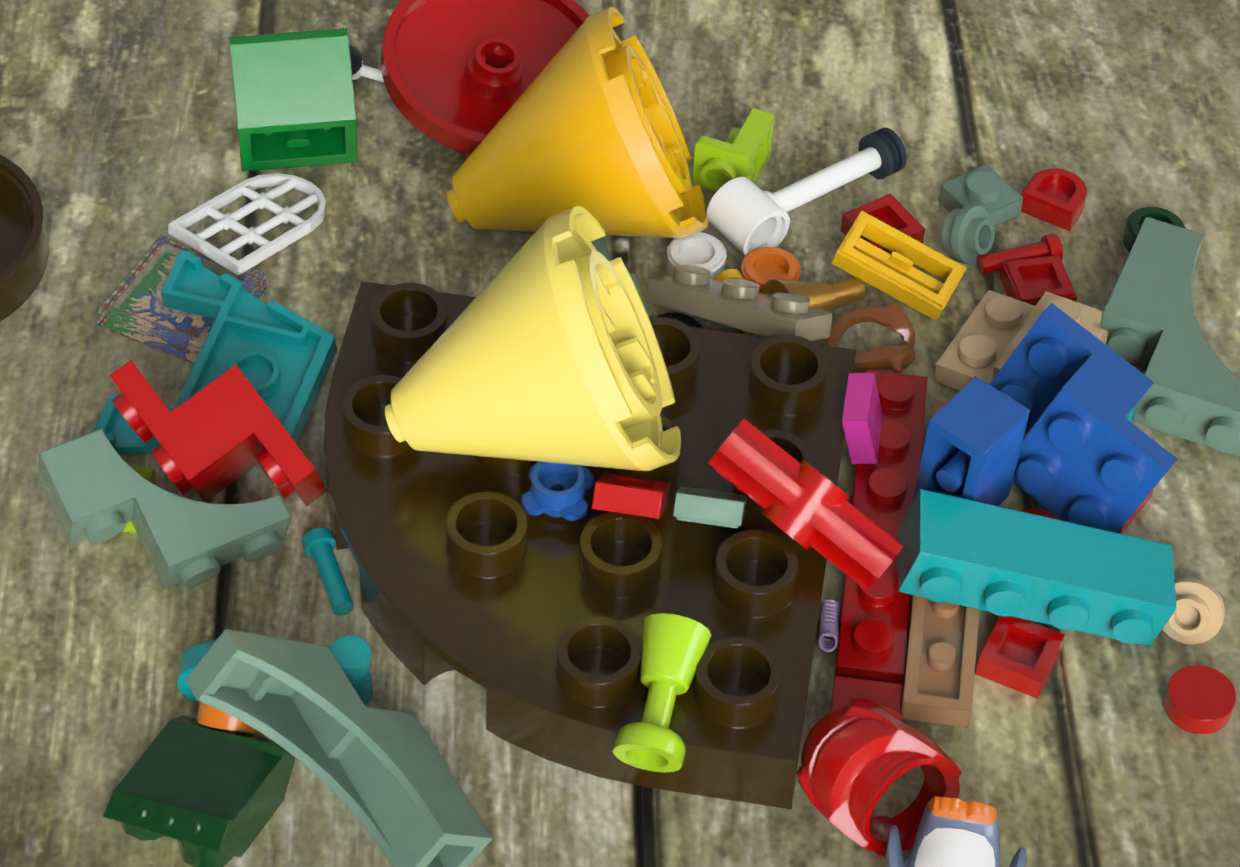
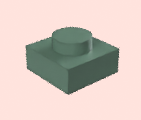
M985 164L941 184L938 202L949 212L954 209H962L967 205L982 206L987 210L995 227L1020 215L1023 197L988 164Z

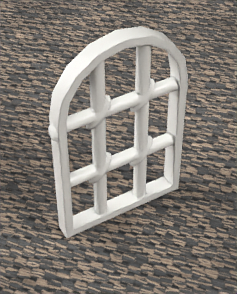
M280 173L257 175L236 184L227 191L168 224V234L239 276L317 228L324 219L326 200L322 191L317 186L298 176ZM278 186L266 194L264 192L259 194L254 191L262 187ZM293 188L309 195L293 206H286L285 208L272 201ZM243 195L252 200V202L231 214L229 212L223 214L218 211ZM317 203L318 211L306 221L296 215ZM259 208L260 210L266 208L276 214V216L255 228H247L237 222ZM207 216L217 221L197 234L186 230V228ZM290 222L296 226L272 241L261 236L281 223L287 224ZM229 228L242 235L220 249L205 241L223 229L228 230ZM247 243L249 245L255 243L261 247L239 261L229 255Z

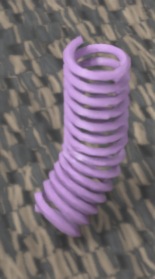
M828 599L821 603L818 646L824 652H832L837 648L841 605L835 600Z

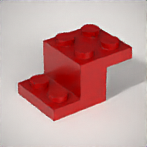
M132 360L109 375L122 392L111 401L144 444L156 437L161 445L150 453L183 495L194 488L201 498L207 502L258 463L284 499L296 493L307 507L327 492L314 466L236 364L171 412Z

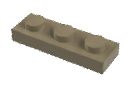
M689 265L675 266L673 274L648 278L646 302L768 338L779 335H794L810 341L830 338L833 313L809 307L810 299L802 295L775 293L769 296L759 293L760 285L755 282L742 279H725L723 282L710 279V270Z

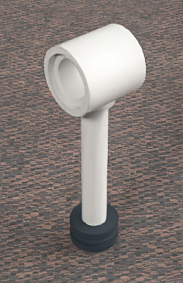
M881 128L861 138L858 153L774 193L762 191L747 177L734 178L725 183L714 194L708 205L706 217L708 222L744 256L758 248L777 247L789 229L790 217L787 212L868 173L876 179H884L902 170L907 161L905 147L893 130Z

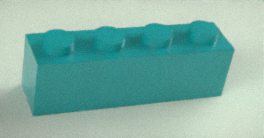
M920 489L898 528V542L904 546L898 553V592L924 597L934 602H947L989 611L998 616H1011L1053 625L1062 630H1076L1116 639L1122 643L1140 644L1149 647L1177 609L1172 545Z

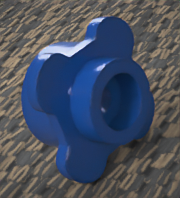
M537 462L529 468L528 478L531 481L530 491L522 496V508L528 514L537 516L545 513L552 517H563L569 521L579 520L586 515L587 503L584 500L585 493L594 484V477L590 470L581 465Z

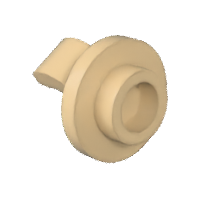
M1188 578L1175 581L1177 609L1164 626L1163 631L1175 641L1183 644L1196 645L1209 641L1219 632L1224 622V596L1208 583L1198 579Z

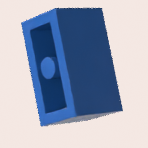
M975 376L929 420L912 502L919 490L923 489L999 506L1010 493L1030 410L1016 402L1008 394L1000 392Z

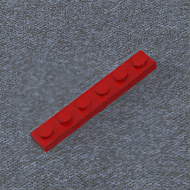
M866 370L865 373L875 374L883 412V423L877 464H856L852 505L866 517L872 518L893 535L898 542V528L912 504L922 457L928 377ZM898 555L868 591L864 590L845 574L835 676L903 684L911 594L898 592Z

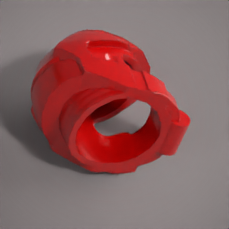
M862 698L851 699L847 705L834 709L822 717L810 730L802 749L801 766L797 771L798 781L805 795L815 808L837 829L864 849L885 857L889 829L892 825H897L901 838L902 852L910 850L913 847L927 802L935 796L958 798L960 792L959 776L962 772L935 742L933 743L924 733L916 728L903 723L902 720L904 718L899 712L877 701ZM920 766L924 773V781L919 794L910 806L892 818L883 815L871 817L875 805L887 788L908 770Z

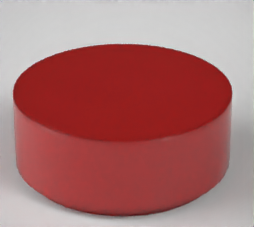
M1202 665L1187 666L1175 672L1170 678L1164 697V708L1170 720L1181 729L1195 734H1211L1221 730L1229 722L1236 702V692L1231 681L1218 670Z

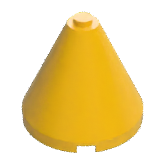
M609 7L588 16L452 176L453 189L448 190L446 195L449 206L459 223L462 224L468 221L475 230L536 232L550 216L575 206H581L589 211L605 231V235L684 239L708 227V219L706 217L707 206L700 184L691 187L687 161L692 160V156L677 117L658 75L637 36L634 35L621 41L613 30V27L625 23L623 15L616 8Z

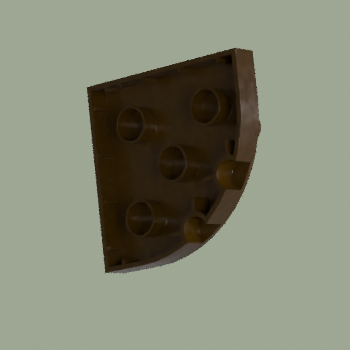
M361 281L333 371L325 408L324 456L327 499L336 549L350 548L360 571L362 611L391 652L423 685H426L430 680L444 672L456 670L486 689V730L548 761L600 778L653 789L791 809L827 559L812 547L809 550L805 549L761 513L762 506L747 494L740 492L735 486L719 475L716 469L708 464V462L745 418L799 463L804 459L837 486L845 436L842 415L848 375L854 372L857 350L818 345L808 339L794 335H779L768 338L689 327L680 321L670 318H650L649 320L667 368L676 402L662 408L660 414L662 428L665 431L678 426L681 433L680 455L676 461L651 471L582 466L591 471L594 477V484L585 493L584 500L587 503L586 515L579 520L569 521L563 517H552L545 513L537 516L530 515L522 508V496L529 492L531 487L528 471L537 461L416 451L409 446L407 441L400 443L394 438L385 416V406L391 404V390L476 297L437 292L431 287L418 283H401L392 286ZM605 472L671 482L667 509L660 519L592 509L595 482ZM683 486L747 495L745 514L741 526L731 528L676 520L677 517H674L673 514L677 491ZM666 613L687 617L703 624L711 633L707 647L697 663V670L688 691L684 694L676 695L669 729L682 738L686 751L681 769L674 772H654L636 768L622 762L612 752L619 730L627 724L642 721L649 691L640 680L643 621L645 617L651 614Z

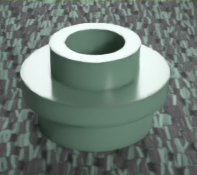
M967 205L962 209L951 211L943 224L942 246L945 252L950 256H954L959 263L976 264L977 256L988 253L995 238L994 225L987 210L982 206Z

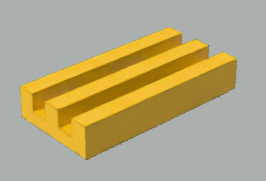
M864 211L860 212L831 263L935 321H938L967 267ZM861 235L873 241L874 243L884 247L885 249L891 251L892 254H889L883 251L882 249L872 245L871 243L861 239ZM913 264L939 277L940 279L944 280L945 283H942L937 279L927 275L926 273L916 269L915 267H913Z

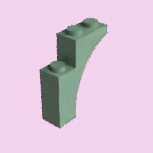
M1146 217L1105 307L1101 321V328L1108 331L1106 345L1131 365L1146 369L1144 375L1154 382L1137 403L1133 422L1240 457V380L1234 376L1210 348L1198 325L1191 300L1190 283L1194 275L1204 235Z
M225 629L220 637L210 645L204 657L186 678L185 681L197 701L219 709L261 732L318 776L360 820L392 867H469L493 839L416 716L412 713L365 707L328 646Z

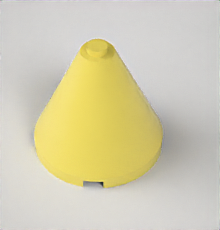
M575 206L550 216L391 390V404L385 406V416L389 429L398 442L407 441L409 446L416 451L638 471H651L678 459L681 449L680 429L676 426L663 431L660 416L662 408L676 402L657 338L642 300L621 257L608 261L591 243V241L604 237L605 231L589 211L581 206Z

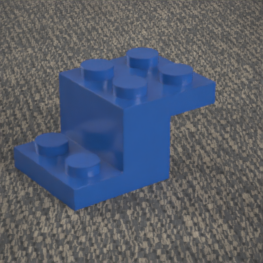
M1052 302L1040 314L989 384L1000 392L1008 394L1016 402L1030 410L1025 429L1027 435L1022 441L1012 482L1061 521L1117 533L1168 472L1177 458L1126 419L1154 382Z

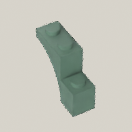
M102 429L39 453L37 477L69 545L87 538L90 543L106 541L122 532L126 527V523L131 521L164 589L183 582L185 587H194L205 583L221 571L220 566L242 557L245 562L261 560L277 551L281 547V541L285 539L291 516L280 494L264 500L240 504L206 503L175 495L156 486L133 470L116 452Z

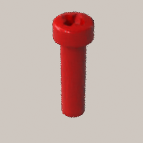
M1056 234L1042 236L1041 242L979 255L976 258L977 268L982 275L1000 271L1002 262L1054 255H1059L1062 261L1063 248L1059 237Z

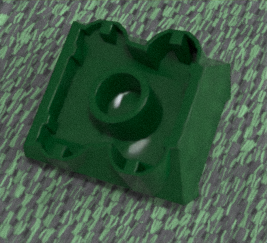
M183 715L171 719L114 789L103 817L121 822L127 834L142 841L156 840L163 836L178 840L179 851L183 861L193 867H223L234 856L240 858L243 856L282 804L296 758L272 740L245 732L208 727L199 724L195 718Z

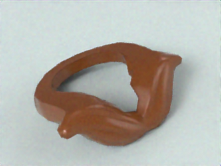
M897 302L889 306L866 307L846 313L831 328L830 338H827L826 341L827 346L839 347L840 337L845 330L862 322H874L881 326L891 327L893 331L898 332L905 345H884L865 353L856 354L854 372L891 369L894 373H900L901 369L909 367L915 360V331L908 316Z

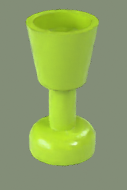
M666 613L651 614L644 618L640 680L649 691L642 721L623 726L616 736L612 752L622 762L636 768L654 772H674L681 769L686 746L682 738L669 729L676 695H681L688 691L697 670V663L710 640L711 633L703 624L687 617Z

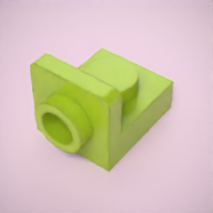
M752 108L742 128L734 127L731 130L727 142L704 135L700 136L695 144L693 183L695 185L700 184L701 187L718 191L725 183L737 177H747L756 184L771 157L775 114Z

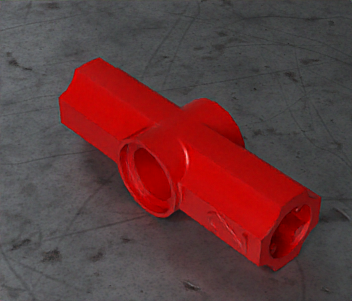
M745 418L708 462V464L716 469L719 475L735 486L740 492L747 494L762 506L761 513L805 549L814 548L866 591L881 577L904 547L895 540L896 538L872 518L866 517L848 502L851 497L804 459L799 463Z

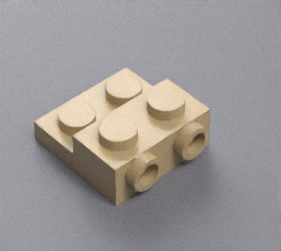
M988 290L936 363L935 382L959 391L975 376L990 384L1040 314L1051 302L1106 344L1108 331L1101 328L1103 311L1049 292H1045L1037 305L1034 306Z

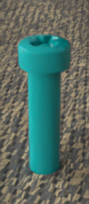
M324 527L308 531L301 540L305 554L314 559L333 613L338 616L346 615L353 610L354 605L333 552L336 547L334 535L329 528Z

